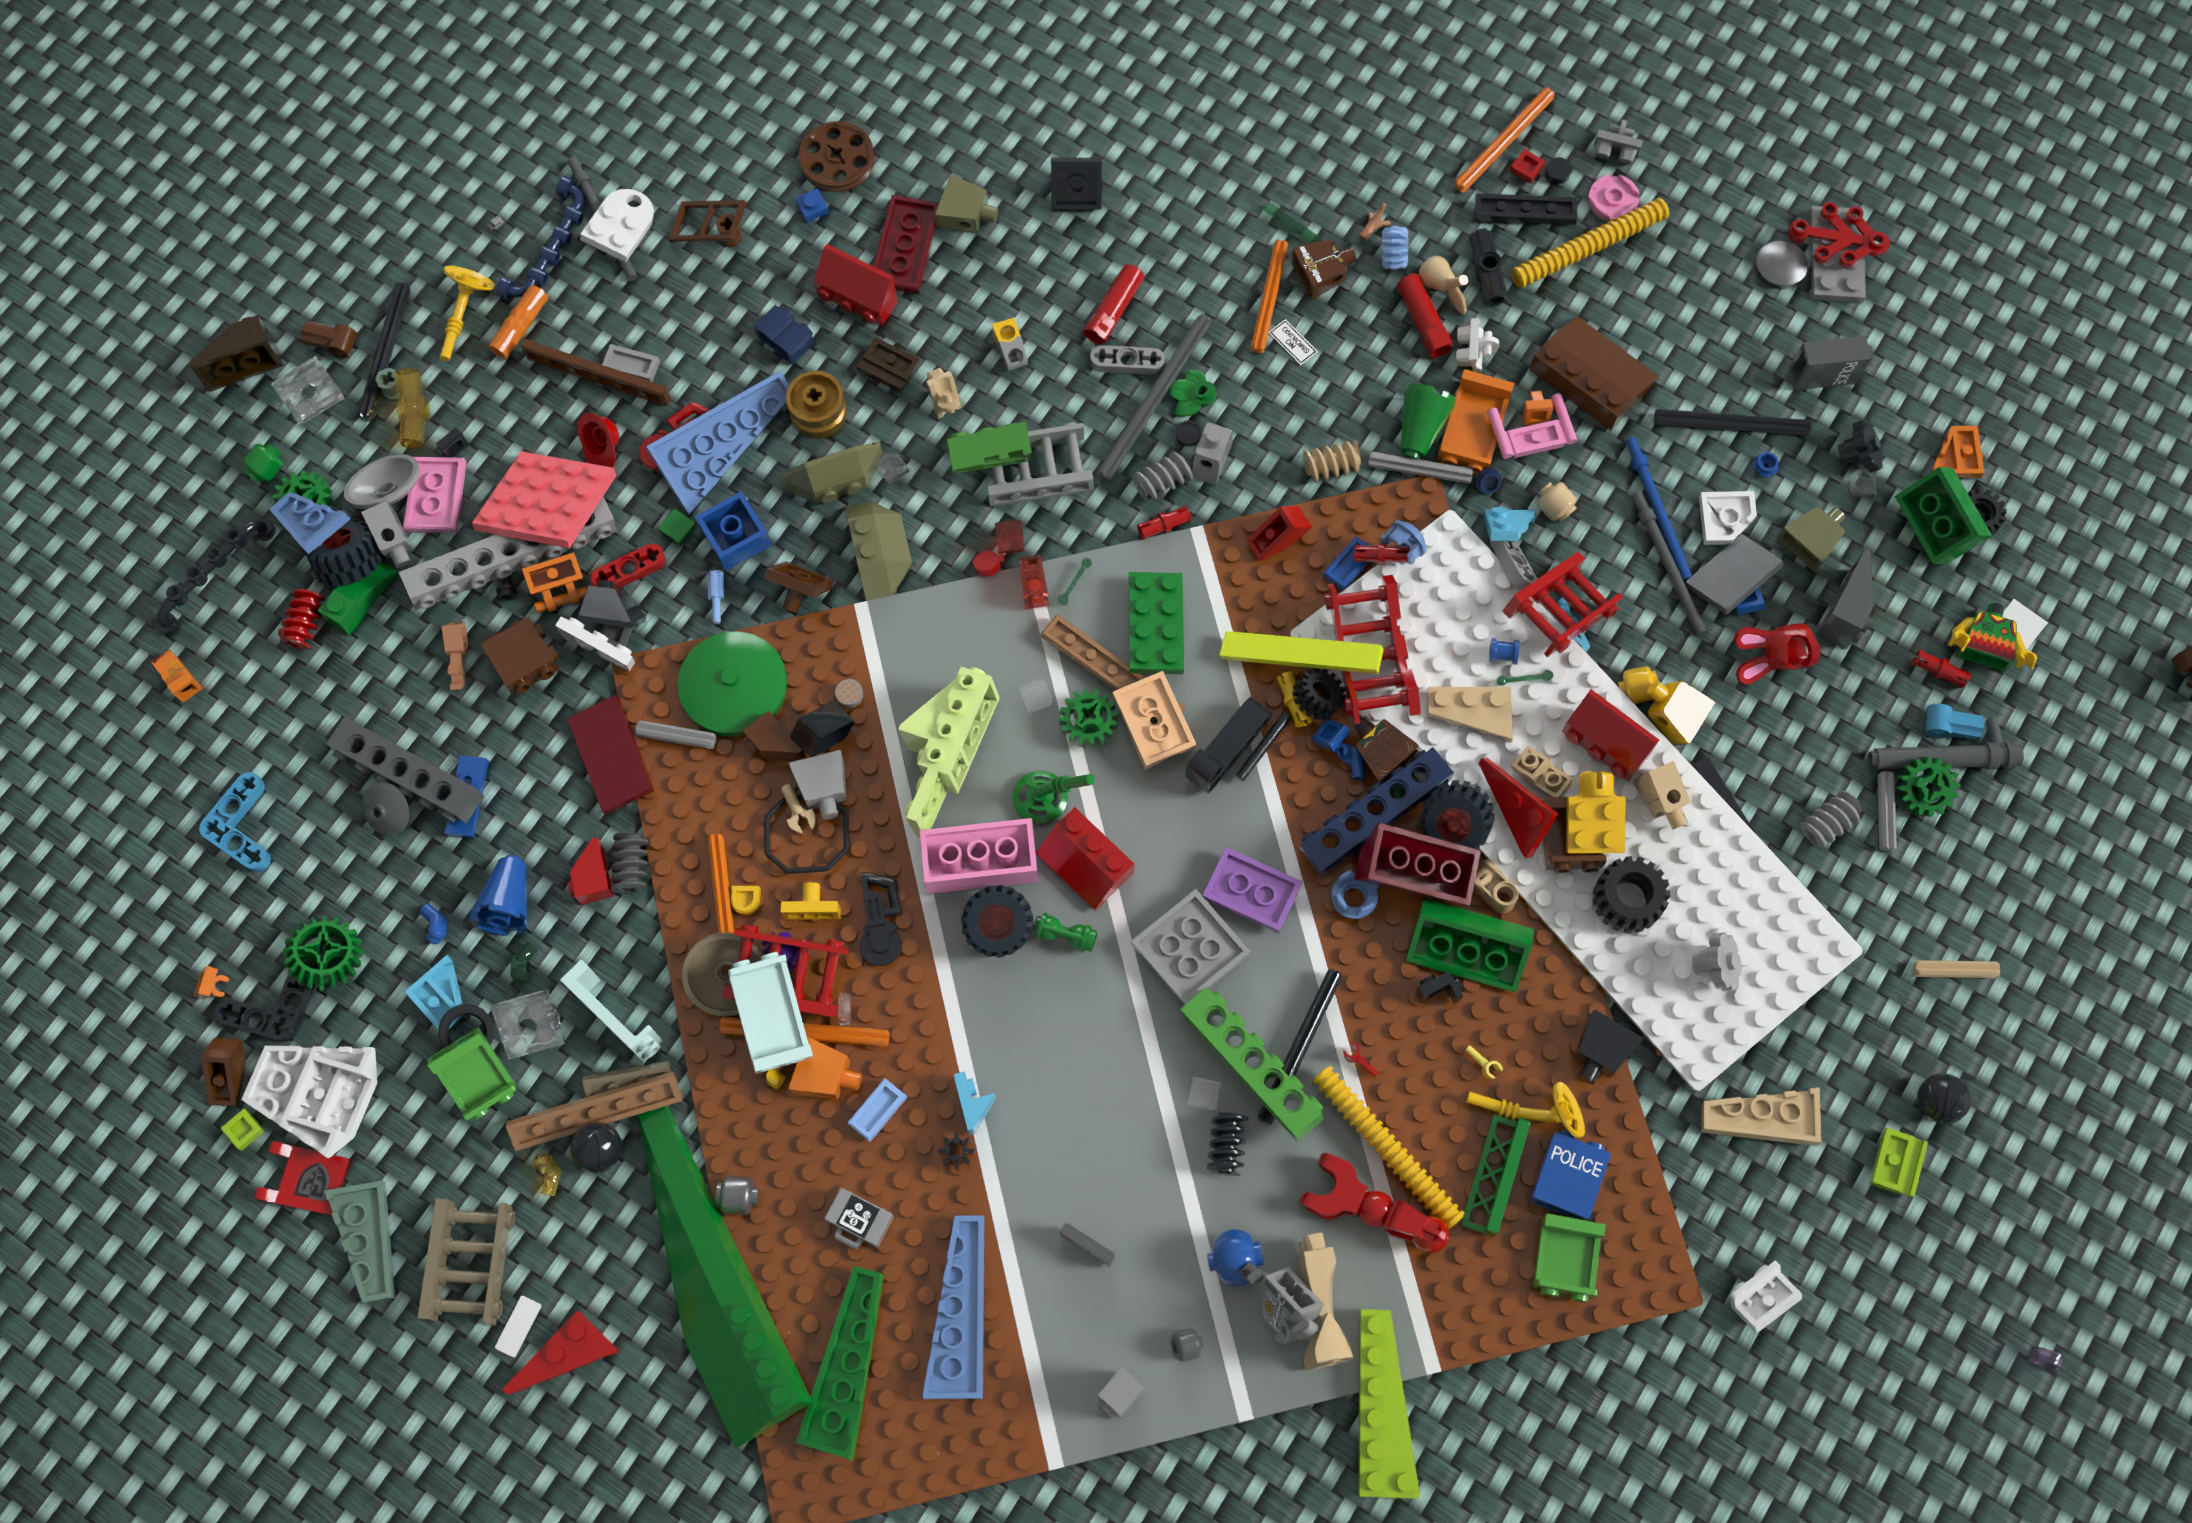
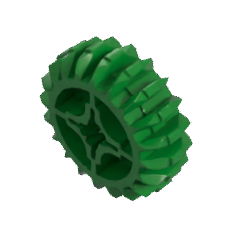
M325 915L322 917V922H316V919L312 917L310 925L301 921L299 924L301 931L292 929L290 932L292 938H286L285 946L287 948L283 949V957L286 958L284 966L290 968L288 970L289 976H297L296 981L299 985L307 981V988L309 989L318 984L321 991L325 988L324 984H330L332 989L336 988V981L345 985L347 983L346 975L354 977L356 974L354 968H360L361 966L359 958L363 957V950L360 948L362 941L360 938H356L357 931L355 929L349 930L347 921L339 925L337 917L331 922H328ZM318 937V939L315 942L306 944L310 940ZM328 937H332L339 940L344 944V946L332 943L328 939ZM325 944L326 952L323 956V962H321L320 954L321 951H323V945ZM301 960L317 965L318 970L306 966ZM340 962L337 966L328 969L331 964Z

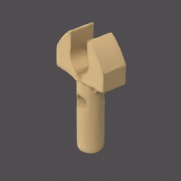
M791 784L782 786L781 791L792 812L791 818L787 820L790 829L795 833L803 835L798 825L799 816H802V818L808 820L811 830H813L816 823V816L813 810H805L801 807Z

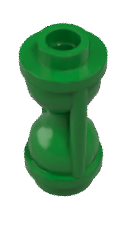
M1044 912L1042 917L1037 916L1033 926V932L1037 933L1036 939L1051 941L1056 938H1064L1072 948L1080 950L1079 952L1082 953L1085 951L1092 952L1098 933L1090 925L1077 924L1072 927H1064L1056 917L1049 915L1047 912Z

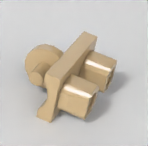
M941 368L927 373L928 381L926 382L937 417L941 418L947 412L952 414L955 410L961 409L962 406L952 373L950 371L944 373Z

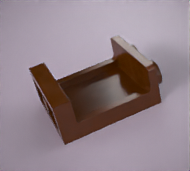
M1545 797L1543 802L1558 813L1543 838L1546 870H1554L1555 873H1567L1571 869H1582V872L1593 873L1602 869L1607 862L1606 855H1603V853L1566 852L1567 797Z

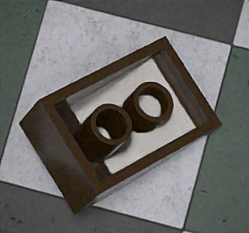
M258 315L246 317L241 321L231 324L189 362L190 368L209 392L284 366L275 339Z

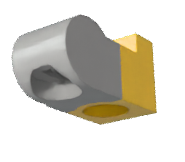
M1015 318L992 324V334L1007 371L1027 366L1028 361L1023 347L1024 344Z

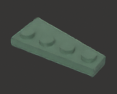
M382 1180L325 1190L324 1193L327 1201L330 1203L335 1225L339 1229L342 1238L341 1242L351 1264L350 1269L362 1303L368 1304L395 1299L386 1182Z

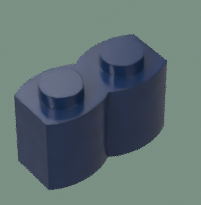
M774 305L753 325L755 334L792 365L814 345L811 329L804 323L800 325L794 321V316L786 308L781 309Z

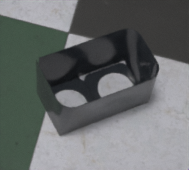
M834 700L800 717L790 737L810 757H814L843 741L855 722Z

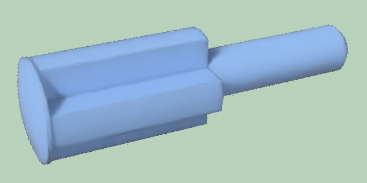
M714 570L707 573L708 600L712 601V621L714 624L721 623L720 601L724 599V578L722 571Z

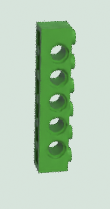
M1205 987L1180 1009L1182 1016L1298 1143L1323 1121L1322 1105L1313 1095L1308 1098L1301 1090L1304 1087L1295 1075L1291 1074L1288 1076L1282 1070L1284 1067L1282 1061L1274 1053L1269 1055L1262 1048L1265 1044L1255 1032L1252 1034L1248 1033L1243 1027L1246 1023L1235 1011L1231 1014L1225 1008L1227 1003L1217 991L1212 993ZM1218 1015L1223 1018V1021L1217 1026H1212L1208 1023L1212 1016ZM1232 1036L1242 1038V1042L1238 1046L1232 1047L1227 1044L1228 1039ZM1251 1057L1261 1059L1260 1065L1255 1068L1248 1067L1246 1062ZM1270 1078H1277L1281 1081L1280 1085L1275 1089L1267 1088L1265 1083ZM1289 1099H1296L1300 1102V1106L1296 1110H1288L1284 1107Z

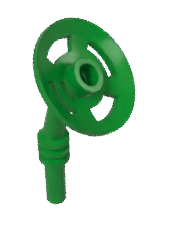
M1047 771L1028 773L1017 782L1014 788L1013 804L1015 810L1023 819L1032 818V823L1034 824L1050 823L1064 812L1068 802L1067 792L1072 791L1073 788L1093 785L1095 779L1092 774L1076 777L1068 775L1058 777ZM1044 777V778H1048V779H1050V780H1052V781H1051V782H1048V781H1046V780H1041V779H1040V780H1034L1033 778ZM1023 785L1029 787L1026 792L1027 800L1020 802V791ZM1054 793H1061L1059 805L1055 808L1051 804L1054 799ZM1031 809V810L1036 811V812H1044V811H1046L1047 814H1046V815H1034V814L1029 813L1028 810Z

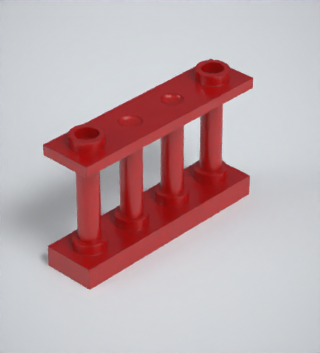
M1579 552L1516 593L1502 610L1509 619L1517 613L1525 614L1552 642L1544 653L1547 658L1556 651L1559 654L1570 646L1571 640L1605 617L1607 620L1619 610L1616 605L1623 598L1619 593L1608 601L1580 573L1581 569L1579 567L1585 561V558ZM1565 580L1573 581L1599 608L1592 612L1565 585ZM1549 591L1557 592L1583 619L1576 624L1549 596ZM1533 602L1541 603L1567 631L1560 635L1532 607Z
M742 924L741 928L735 927L734 935L742 936L738 962L750 960L754 939L770 941L769 953L778 952L779 956L782 944L798 946L799 951L792 985L799 1011L830 1017L837 1016L838 1003L833 1002L831 993L839 954L848 955L849 948L843 946L844 941L827 939L826 943L759 932V926ZM810 949L827 951L820 995H816V999L805 998V993L803 992ZM724 984L722 998L735 1000L731 984Z

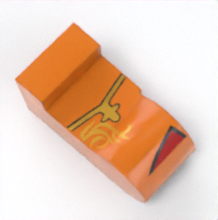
M170 649L151 662L161 674V678L167 684L170 691L182 703L203 689ZM192 683L189 690L180 692Z

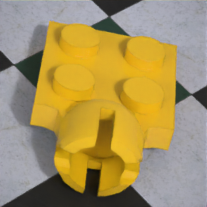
M1585 771L1580 773L1577 795L1567 796V853H1625L1626 797L1615 795L1613 791L1614 776L1612 773L1605 771Z

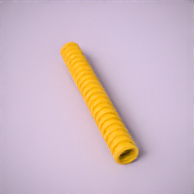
M1661 198L1648 202L1647 205H1642L1641 208H1636L1634 211L1621 215V217L1615 218L1614 221H1609L1607 224L1596 227L1593 231H1588L1587 234L1574 238L1573 241L1569 240L1566 244H1561L1560 247L1547 251L1546 254H1540L1539 257H1534L1518 267H1513L1511 272L1512 279L1516 286L1521 289L1525 288L1526 285H1531L1533 282L1539 281L1540 278L1543 279L1547 275H1552L1553 272L1560 271V268L1564 269L1567 265L1570 266L1574 262H1579L1581 259L1593 255L1594 252L1597 253L1601 249L1620 242L1621 239H1626L1628 236L1647 229L1648 226L1650 227L1655 223L1661 222V220H1666L1669 217L1668 206Z
M1327 1066L1315 1076L1312 1084L1314 1086L1318 1085V1090L1325 1093L1324 1097L1332 1100L1330 1104L1338 1107L1337 1111L1344 1114L1343 1118L1345 1120H1350L1349 1125L1355 1126L1357 1133L1361 1132L1363 1135L1361 1138L1369 1141L1368 1146H1373L1376 1154L1380 1153V1159L1388 1162L1386 1166L1388 1168L1392 1167L1395 1175L1399 1174V1180L1401 1182L1404 1180L1407 1183L1405 1187L1407 1189L1411 1188L1413 1190L1411 1193L1413 1195L1417 1194L1419 1197L1418 1201H1423L1426 1204L1424 1208L1426 1210L1429 1208L1432 1211L1430 1214L1432 1216L1436 1215V1217L1443 1220L1450 1230L1464 1217L1465 1213L1463 1211L1459 1212L1457 1209L1458 1205L1456 1203L1453 1205L1450 1202L1452 1198L1450 1196L1446 1197L1444 1190L1440 1191L1438 1188L1439 1184L1437 1182L1434 1184L1431 1181L1433 1177L1431 1175L1427 1176L1425 1169H1420V1163L1413 1161V1155L1409 1156L1406 1153L1408 1150L1400 1147L1402 1143L1394 1140L1395 1136L1388 1133L1389 1129L1381 1126L1383 1122L1381 1120L1377 1121L1375 1119L1377 1116L1374 1113L1370 1114V1108H1365L1363 1100L1359 1101L1357 1099L1358 1095L1351 1093L1352 1088L1344 1085L1346 1082L1338 1078L1340 1075L1332 1072L1333 1067Z

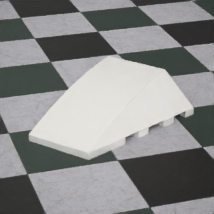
M265 1046L241 1100L269 1119H272L279 1126L300 1138V1140L319 1151L325 1157L330 1158L355 1137L377 1085L375 1048Z

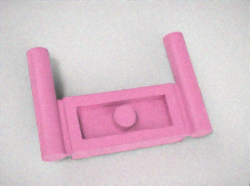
M1560 393L1551 397L1558 416L1557 420L1505 432L1497 408L1487 411L1503 459H1508L1512 456L1517 458L1564 447L1565 444H1573L1578 441Z

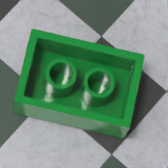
M1938 467L1895 496L1933 564L1947 565L1992 536L1953 468Z

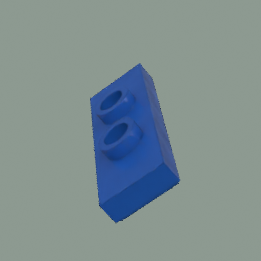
M460 756L456 778L475 787L483 794L489 760L482 757ZM481 802L467 824L458 819L454 823L447 820L444 834L449 837L474 839Z

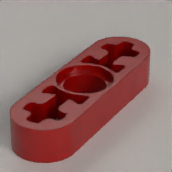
M648 544L595 569L591 575L592 584L598 583V580L605 576L607 580L614 581V586H626L661 569L666 562L665 554L659 545ZM651 553H654L656 556V561L652 562L649 558ZM637 559H641L644 567L641 568ZM627 563L636 565L635 571L627 575L621 572L622 567ZM614 570H616L619 579H616L613 573Z

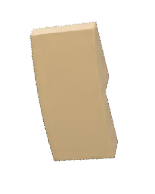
M1527 746L1511 764V768L1547 797H1564L1574 785V778L1551 765L1548 757L1530 746Z

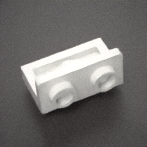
M1774 1261L1769 1266L1764 1265L1760 1267L1754 1277L1746 1283L1741 1282L1734 1287L1730 1295L1731 1307L1757 1334L1802 1299V1293L1781 1273L1780 1265Z

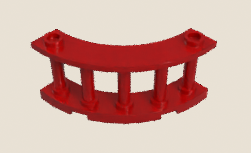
M1393 575L1382 576L1383 585L1378 586V589L1337 595L1334 584H1328L1329 594H1324L1326 610H1331L1335 641H1344L1343 636L1383 630L1385 633L1389 632L1391 646L1383 650L1381 661L1390 660V662H1395L1397 672H1394L1391 676L1352 681L1350 671H1341L1347 699H1344L1346 715H1352L1354 724H1360L1359 711L1401 705L1402 707H1407L1410 716L1421 714L1419 688L1412 669L1407 667L1408 651L1405 637L1401 635L1400 625L1397 626L1396 620L1401 619L1397 582ZM1374 600L1385 602L1387 616L1382 617V620L1341 626L1339 606ZM1392 686H1395L1396 689L1401 688L1399 694L1358 700L1356 692Z

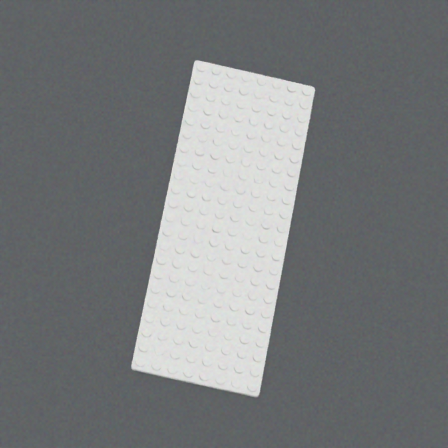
M1448 510L1420 532L1424 537L1427 551L1423 556L1416 558L1413 564L1405 563L1401 565L1397 562H1386L1385 565L1378 564L1340 593L1347 594L1378 589V586L1383 585L1382 576L1393 575L1397 582L1401 619L1396 620L1397 626L1400 625L1401 635L1405 637L1408 651L1407 667L1412 669L1419 688L1420 715L1410 716L1407 707H1402L1401 705L1359 711V715L1361 718L1367 716L1375 726L1381 720H1387L1415 741L1426 752L1434 747L1453 770L1452 780H1459V784L1462 785L1464 781L1471 782L1470 787L1475 788L1478 785L1481 787V794L1487 793L1489 795L1487 803L1493 802L1494 810L1492 813L1495 814V820L1483 846L1480 845L1479 850L1516 886L1519 895L1654 1047L1661 1051L1663 1057L1694 1091H1701L1862 954L1863 949L1574 639L1571 640L1570 646L1559 654L1556 651L1547 658L1544 653L1552 642L1525 614L1517 613L1509 619L1502 612L1511 598L1519 591L1513 586L1495 554L1453 510ZM1380 600L1339 606L1341 626L1382 620V617L1387 616L1385 602H1380ZM1533 602L1532 607L1560 635L1566 631L1540 603ZM1324 605L1291 631L1290 637L1335 641L1331 610H1326ZM1384 630L1343 636L1344 642L1382 645L1384 649H1388V646H1391L1389 632L1385 633ZM1491 638L1504 642L1520 641L1517 665L1512 664L1511 661L1494 660V662H1489ZM1383 660L1381 661L1378 674L1351 671L1350 674L1352 681L1391 676L1397 671L1395 662ZM1329 669L1328 674L1335 673L1334 679H1340L1342 683L1339 686L1344 687L1341 670ZM1395 686L1365 690L1356 692L1358 700L1399 694L1401 688L1396 689ZM1511 687L1512 742L1504 741L1501 737L1489 733L1487 735L1477 732L1478 730L1470 727L1457 726L1428 717L1427 688ZM1592 689L1657 737L1659 742L1649 758L1629 782L1624 778L1620 779L1613 775V791L1615 795L1626 797L1625 853H1603V855H1606L1607 862L1597 872L1585 873L1582 872V869H1571L1567 873H1555L1554 870H1546L1543 840L1532 858H1525L1522 855L1478 763L1481 758L1488 757L1542 801L1547 796L1530 785L1511 768V764L1527 746L1548 757L1551 765L1574 778V785L1564 797L1577 795L1580 773L1585 771L1612 773L1610 768L1603 762L1593 760L1579 744L1574 745L1568 741L1562 732L1568 719ZM1410 760V761L1405 765V767L1408 766L1409 764H1411V763H1412V760ZM1674 761L1690 798V804L1681 808L1688 823L1672 830L1666 815L1657 819L1653 817L1634 782L1635 779L1645 773ZM1414 773L1419 783L1426 780L1422 773ZM1455 807L1444 810L1460 829H1467L1473 825L1471 817L1464 810ZM1628 856H1632L1633 861H1636L1638 857H1642L1645 864H1648L1650 861L1655 863L1653 868L1656 871L1661 869L1664 872L1661 878L1662 880L1668 879L1669 886L1666 890H1670V898L1667 900L1669 904L1657 922L1649 929L1645 928L1639 933L1633 930L1630 934L1624 933L1623 928H1620L1618 932L1613 930L1614 925L1610 922L1606 926L1602 922L1605 917L1596 914L1595 911L1598 906L1593 905L1592 900L1595 896L1593 889L1605 868L1609 864L1612 865L1615 860L1620 858L1623 861ZM1620 883L1616 886L1617 895L1625 905L1633 908L1645 906V895L1638 886L1632 883ZM1726 932L1727 935H1732L1738 946L1737 954L1741 958L1742 972L1741 976H1738L1739 986L1733 991L1716 989L1711 978H1704L1702 975L1697 976L1693 970L1692 957L1694 953H1699L1700 950L1710 947L1709 938L1714 933Z

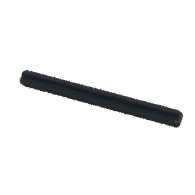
M397 282L395 284L357 413L361 420L371 421L374 417L381 393V388H379L376 382V375L379 371L388 368L410 293V287L406 283Z
M1656 409L1653 416L1654 424L1794 435H1809L1811 431V421L1804 419Z
M1328 969L1283 1062L1284 1067L1282 1070L1288 1076L1291 1074L1296 1075L1342 979V974L1334 969ZM1276 1078L1271 1089L1277 1088L1281 1081ZM1262 1106L1258 1114V1120L1267 1125L1273 1124L1275 1118Z

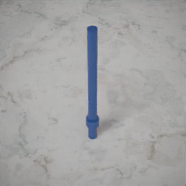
M1630 438L1626 440V444L1632 457L1631 464L1634 471H1638L1673 560L1685 582L1692 577L1648 470L1649 463L1646 455L1641 453L1636 438Z

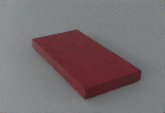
M891 195L873 267L893 276L896 291L920 294L937 226L935 217L939 205L937 202Z
M613 695L567 718L602 813L607 815L655 791L618 696Z

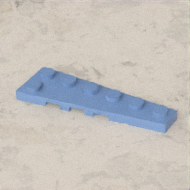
M954 1216L948 1259L923 1390L924 1400L983 1399L984 1216Z

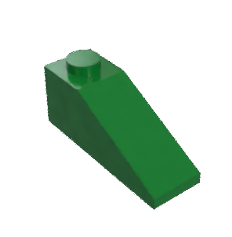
M380 562L377 565L378 568L371 572V575L361 579L357 583L354 582L347 586L340 584L339 587L335 588L318 612L329 624L350 636L397 574L396 570Z

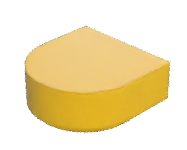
M760 886L731 887V905L738 914L746 916L757 911L760 905Z

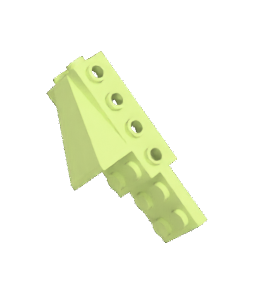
M960 667L956 678L899 726L898 730L908 749L918 753L917 763L923 774L917 782L915 798L909 801L905 811L906 819L916 837L920 838V830L932 828L947 792L959 793L1000 699L992 677L986 675L984 671L978 668L971 667L967 669Z

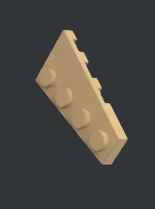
M1812 1088L1802 1092H1796V1090L1786 1091L1783 1094L1776 1095L1761 1094L1751 1098L1735 1097L1704 1101L1701 1105V1132L1819 1146L1821 1143L1820 1088Z

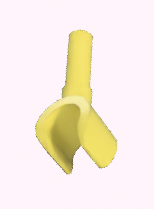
M1468 1046L1465 1050L1482 1067V1074L1485 1078H1495L1489 1072L1490 1065L1498 1072L1503 1070L1499 1062L1487 1061L1471 1046Z

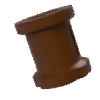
M724 214L717 219L716 227L720 235H729L734 215ZM738 228L734 241L721 242L727 247L737 246L742 241L741 230Z

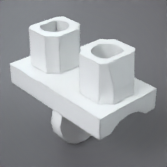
M1479 318L1471 319L1470 326L1459 327L1457 332L1459 344H1470V348L1457 349L1456 361L1459 366H1472L1474 372H1482L1483 352L1484 357H1491V352L1499 348V340L1492 337L1491 331H1486L1484 335L1483 328L1479 327Z

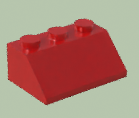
M829 244L825 245L814 278L817 295L824 301H832L838 304L846 312H854L860 315L868 323H876L883 326L898 303L893 276Z
M1592 689L1581 701L1562 730L1568 741L1574 745L1579 744L1593 760L1603 762L1610 768L1613 775L1620 779L1624 778L1628 782L1649 758L1659 742L1657 737Z
M1076 807L1054 826L1036 852V855L1094 911L1134 874L1135 863Z

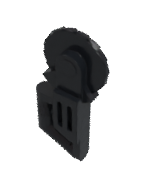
M864 872L861 873V881L868 924L863 927L865 933L860 940V951L862 957L868 963L875 966H886L893 963L901 952L902 942L899 934L896 932L898 927L885 919L886 917L902 914L897 879ZM868 884L887 888L890 908L884 909L881 894L869 892Z

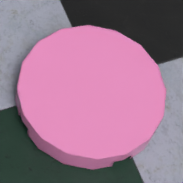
M1605 175L1598 178L1591 186L1588 196L1589 207L1600 219L1614 221L1615 218L1634 211L1638 207L1639 190L1634 182L1624 176Z

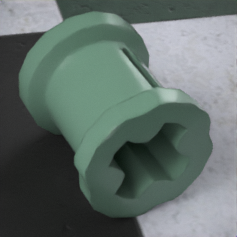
M385 368L378 372L376 382L379 388L382 389L386 399L397 401L403 398L406 394V386L400 380L397 371L392 368Z

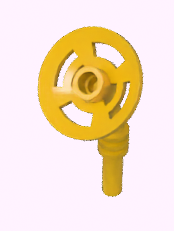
M445 266L443 270L451 280L459 284L458 289L460 290L452 317L448 319L445 328L446 337L440 354V359L445 362L450 361L456 338L460 336L463 327L462 318L469 295L473 294L474 290L487 291L493 290L495 287L494 282L489 278L472 270L457 266Z
M1562 1082L1554 1084L1553 1099L1555 1106L1551 1107V1111L1519 1107L1518 1103L1513 1105V1102L1509 1101L1507 1103L1505 1099L1499 1101L1473 1092H1469L1466 1103L1498 1112L1499 1116L1505 1114V1118L1511 1116V1120L1521 1118L1556 1122L1557 1124L1562 1123L1575 1138H1581L1585 1134L1584 1120L1579 1105L1570 1089ZM1572 1120L1574 1121L1575 1130L1571 1127Z

